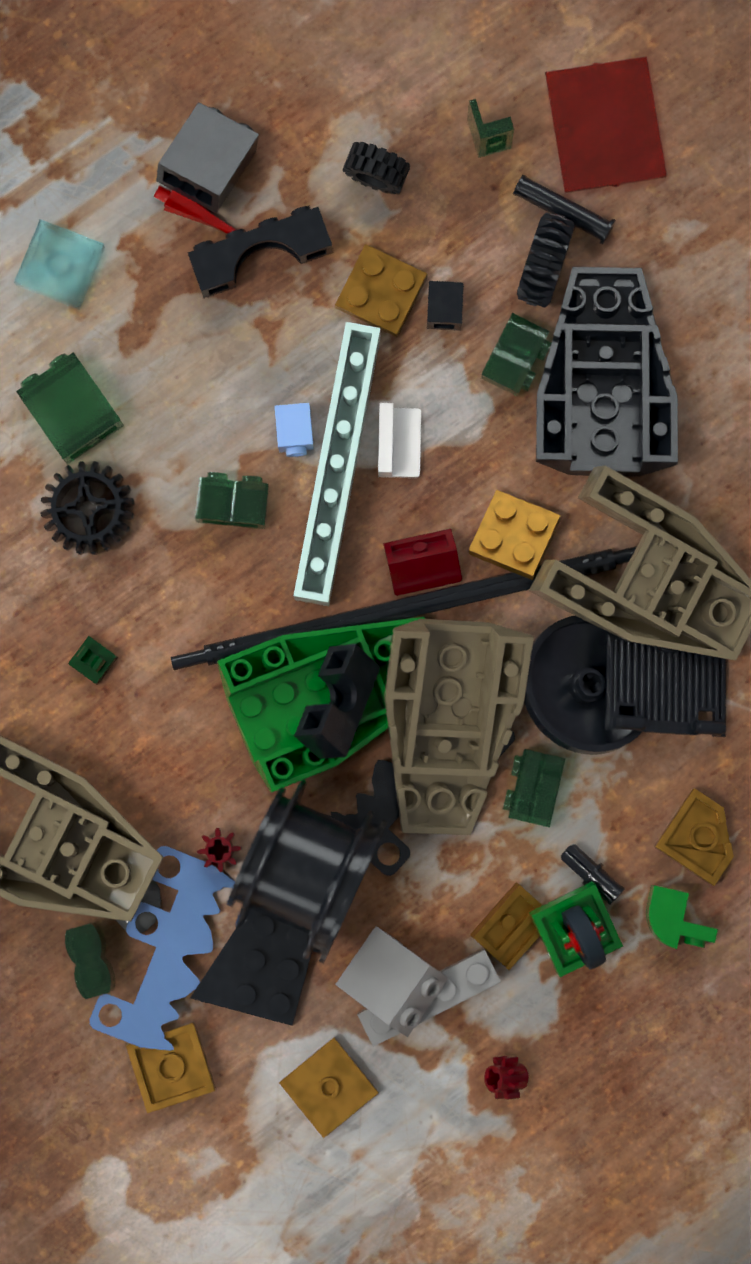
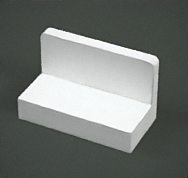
M380 403L378 477L418 478L420 476L421 410L419 408H394V403Z

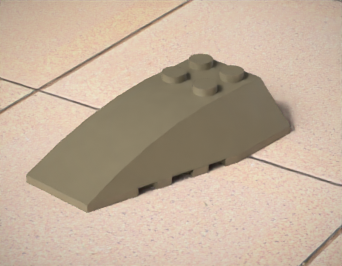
M418 619L393 629L385 704L402 833L471 835L487 796L486 789L491 777L495 776L498 769L500 754L512 735L511 727L516 715H520L524 705L534 639L532 635L489 622Z

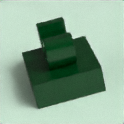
M88 636L68 664L98 685L118 657Z

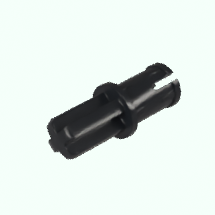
M571 844L562 853L561 860L584 880L582 884L594 882L601 897L607 904L611 905L625 890L623 886L618 884L602 869V863L597 865L576 844Z

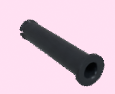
M525 175L521 176L513 192V195L555 215L556 213L572 220L575 227L600 239V244L602 245L608 238L616 221L614 219L609 221L527 178Z

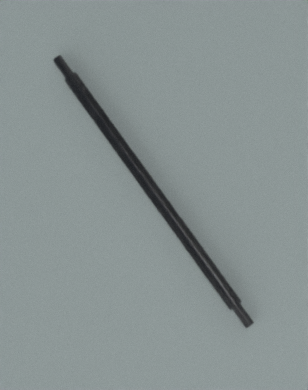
M637 546L614 552L612 549L561 560L560 562L588 576L616 569V565L628 563ZM542 565L539 566V569H538V571H537V573H536V575H535V577H534V580H535V578H536V576H537L539 570L541 569ZM511 572L204 645L202 650L172 656L173 670H178L203 663H208V666L217 664L218 660L282 635L402 620L529 590L534 580Z

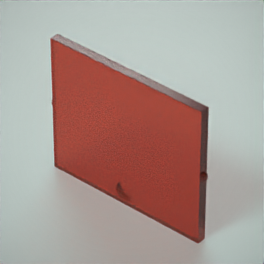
M647 56L545 72L564 193L608 186L618 187L621 184L666 178L667 174Z

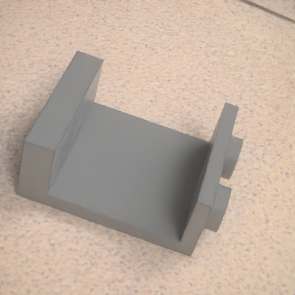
M375 926L335 985L387 1025L408 1037L419 1024L421 1017L434 998L440 994L448 977L411 952L394 937Z

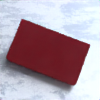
M451 529L383 543L393 591L396 596L462 581L458 552Z

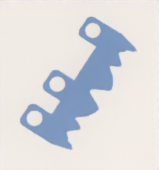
M161 846L157 851L163 857L167 855L176 857L180 862V871L173 878H165L157 869L152 880L179 891L170 913L141 902L132 921H128L126 932L130 937L156 947L134 1004L109 994L101 995L90 1017V1025L97 1031L138 1047L170 1051L174 1050V1048L164 1038L165 1035L161 1026L178 1019L179 1015L169 1003L186 997L200 984L199 979L185 965L182 957L212 952V934L203 916L220 913L213 893L220 891L223 887L233 888L235 881L223 872H219L213 865L208 868L204 867L205 861L168 846ZM143 912L153 913L158 920L156 931L150 935L141 934L136 929V918ZM106 1004H115L122 1012L121 1021L114 1027L104 1026L99 1020L100 1009Z

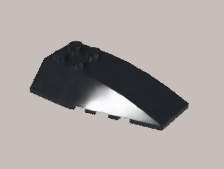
M572 267L537 392V463L567 475L589 476L594 467L606 465L625 477H640L678 465V396L675 386L672 384L669 364L662 348L661 335L654 319L653 307L642 268Z

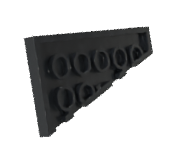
M251 909L242 927L234 930L190 999L293 1026L312 955L311 952L308 959L305 960L303 958L309 943V935Z

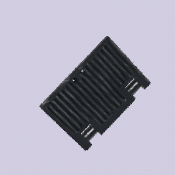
M616 635L606 636L605 730L617 731L627 729L633 730V732L692 736L706 734L712 735V737H726V659L659 647L661 649L659 650L656 646L628 642ZM619 706L633 707V716L619 715ZM699 712H712V721L699 720Z

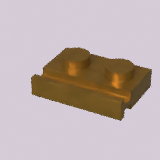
M516 882L473 930L470 936L510 970L538 939L539 933L529 912L543 905Z

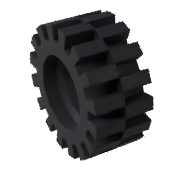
M354 142L344 164L343 172L347 176L352 177V180L360 181L364 186L368 185L376 191L379 189L383 193L388 194L389 192L396 195V193L400 194L410 164L405 162L404 158L397 157V154L394 152H387L385 148L381 147L380 149L374 144L368 145L365 142Z

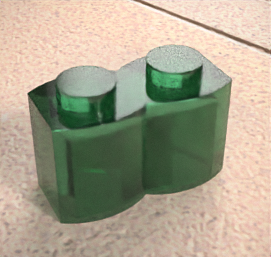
M512 313L485 365L481 379L517 397L522 389L528 392L537 374L531 371L537 358L544 361L552 342L547 340L550 331Z
M208 472L207 477H199L195 521L211 525L265 529L269 484L262 483L263 478L246 475L242 476V481L228 480L227 474Z
M90 923L66 930L65 946L70 959L76 964L74 971L75 983L82 997L88 999L114 991L115 973L111 963L105 957L106 941L98 924Z

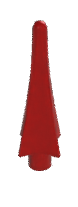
M159 185L154 194L156 199L164 202V211L197 221L226 234L237 230L213 215L200 204L173 190L171 191Z

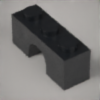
M357 644L329 646L318 676L329 688L330 704L306 706L294 735L319 759L347 756L381 668Z

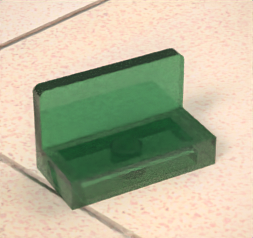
M476 99L469 100L467 121L478 158L511 149L514 135L511 117L483 124Z

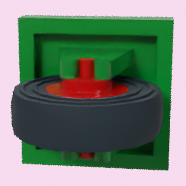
M592 881L529 912L559 977L583 966H586L588 969H594L606 962L607 954L623 947L597 886Z

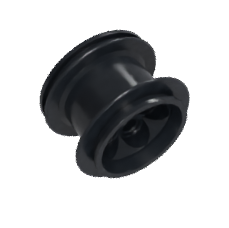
M302 780L291 799L285 797L286 789L280 787L244 859L229 895L227 906L232 908L235 902L242 904L236 920V928L242 927L251 909L308 934L309 943L303 958L305 960L308 959L311 952L314 951L321 955L319 962L324 964L388 821L383 819L380 826L371 822L374 812L371 810L368 812L362 826L355 829L300 804L307 785L306 780Z

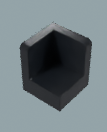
M429 281L427 329L461 331L464 289L462 282Z

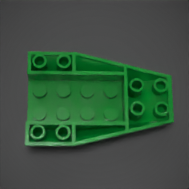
M425 617L282 635L217 661L226 700L253 765L271 793L279 790L280 787L285 788L336 767L388 728L385 690L393 629L418 619H425ZM357 644L381 668L347 756L319 759L294 735L306 706L330 704L329 688L318 676L329 646Z

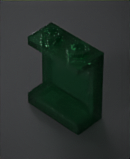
M74 352L68 356L64 353L53 359L49 363L50 368L41 375L34 373L20 383L22 388L16 391L67 465L124 426Z

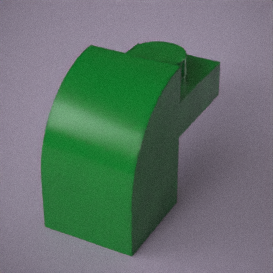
M651 885L646 906V921L651 933L658 941L675 949L678 947L680 935L685 936V944L705 948L706 941L715 943L718 929L683 921L689 893Z

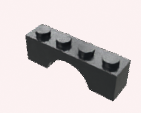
M303 206L293 210L290 213V217L278 220L277 217L269 218L258 224L259 228L247 232L245 229H238L228 233L225 236V240L216 243L208 240L193 247L194 251L188 252V256L203 298L205 299L236 288L237 274L242 263L251 254L259 250L279 249L292 255L300 264L332 254V243L319 207L311 209L310 206Z

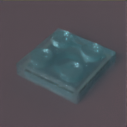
M40 219L14 283L19 287L80 310L105 245Z

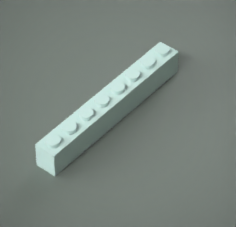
M346 322L293 595L297 601L324 606L330 605L381 338V330L378 327Z

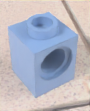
M299 403L274 406L279 452H286L287 457H299L307 455V450H314L310 404Z

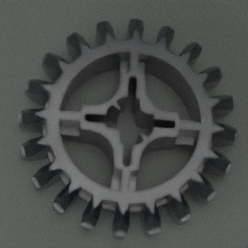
M545 213L541 217L517 290L519 300L535 307L541 306L545 308L550 304L575 226L572 220L556 213L555 215Z
M80 461L78 463L79 472L75 473L72 467L67 465L65 466V471L69 475L68 477L63 479L59 473L54 474V478L59 485L57 487L51 484L45 486V489L53 494L52 498H41L42 504L51 506V509H45L40 514L42 518L53 519L47 522L44 528L46 531L58 529L52 536L54 542H60L66 537L63 543L65 550L69 551L74 543H77L76 553L78 555H83L86 545H89V551L92 555H97V544L101 543L104 550L109 551L111 550L107 541L109 538L112 537L118 544L122 542L121 537L116 533L118 529L127 533L130 531V527L122 521L123 519H134L135 514L125 510V508L134 506L135 500L133 498H123L131 492V488L129 485L118 488L124 478L121 474H117L110 479L113 471L110 466H106L100 474L98 462L94 461L91 464L90 471H87L84 461ZM90 481L107 486L112 491L115 499L107 500L106 498L94 497ZM79 484L77 498L73 502L65 503V506H61L66 493L72 487ZM86 496L93 506H96L95 511L91 510L93 514L89 515V520L84 512L80 510V507L84 506L83 503L87 501ZM111 510H115L109 525L97 533L99 518L104 514L110 513ZM69 516L70 518L81 519L86 535H78L69 531L64 526L61 517Z

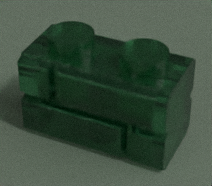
M528 749L523 750L522 756L515 755L510 775L517 778L514 790L507 789L502 810L509 811L508 819L550 828L565 758Z

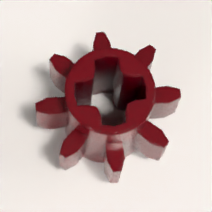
M216 828L214 838L210 839L208 836H202V839L207 844L205 849H200L197 853L206 854L208 860L205 862L204 867L208 868L213 862L218 863L219 872H223L225 862L229 861L231 864L237 865V861L232 856L234 851H240L242 847L233 846L231 843L235 836L233 832L224 838L221 835L220 828ZM217 840H221L222 845L229 847V853L223 854V860H218L217 855L210 852L211 848L217 845Z
M517 1056L494 1057V1066L486 1068L484 1075L487 1089L495 1093V1099L505 1098L510 1100L520 1098L519 1090L526 1088L529 1080L526 1067L522 1063H518Z

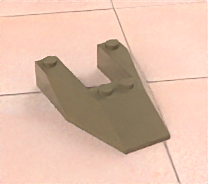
M606 465L594 467L578 499L643 535L613 592L556 559L545 560L529 591L628 642L736 661L751 633V579L695 516Z
M0 735V776L36 794L6 854L0 853V897L18 906L131 922L163 856L84 777Z

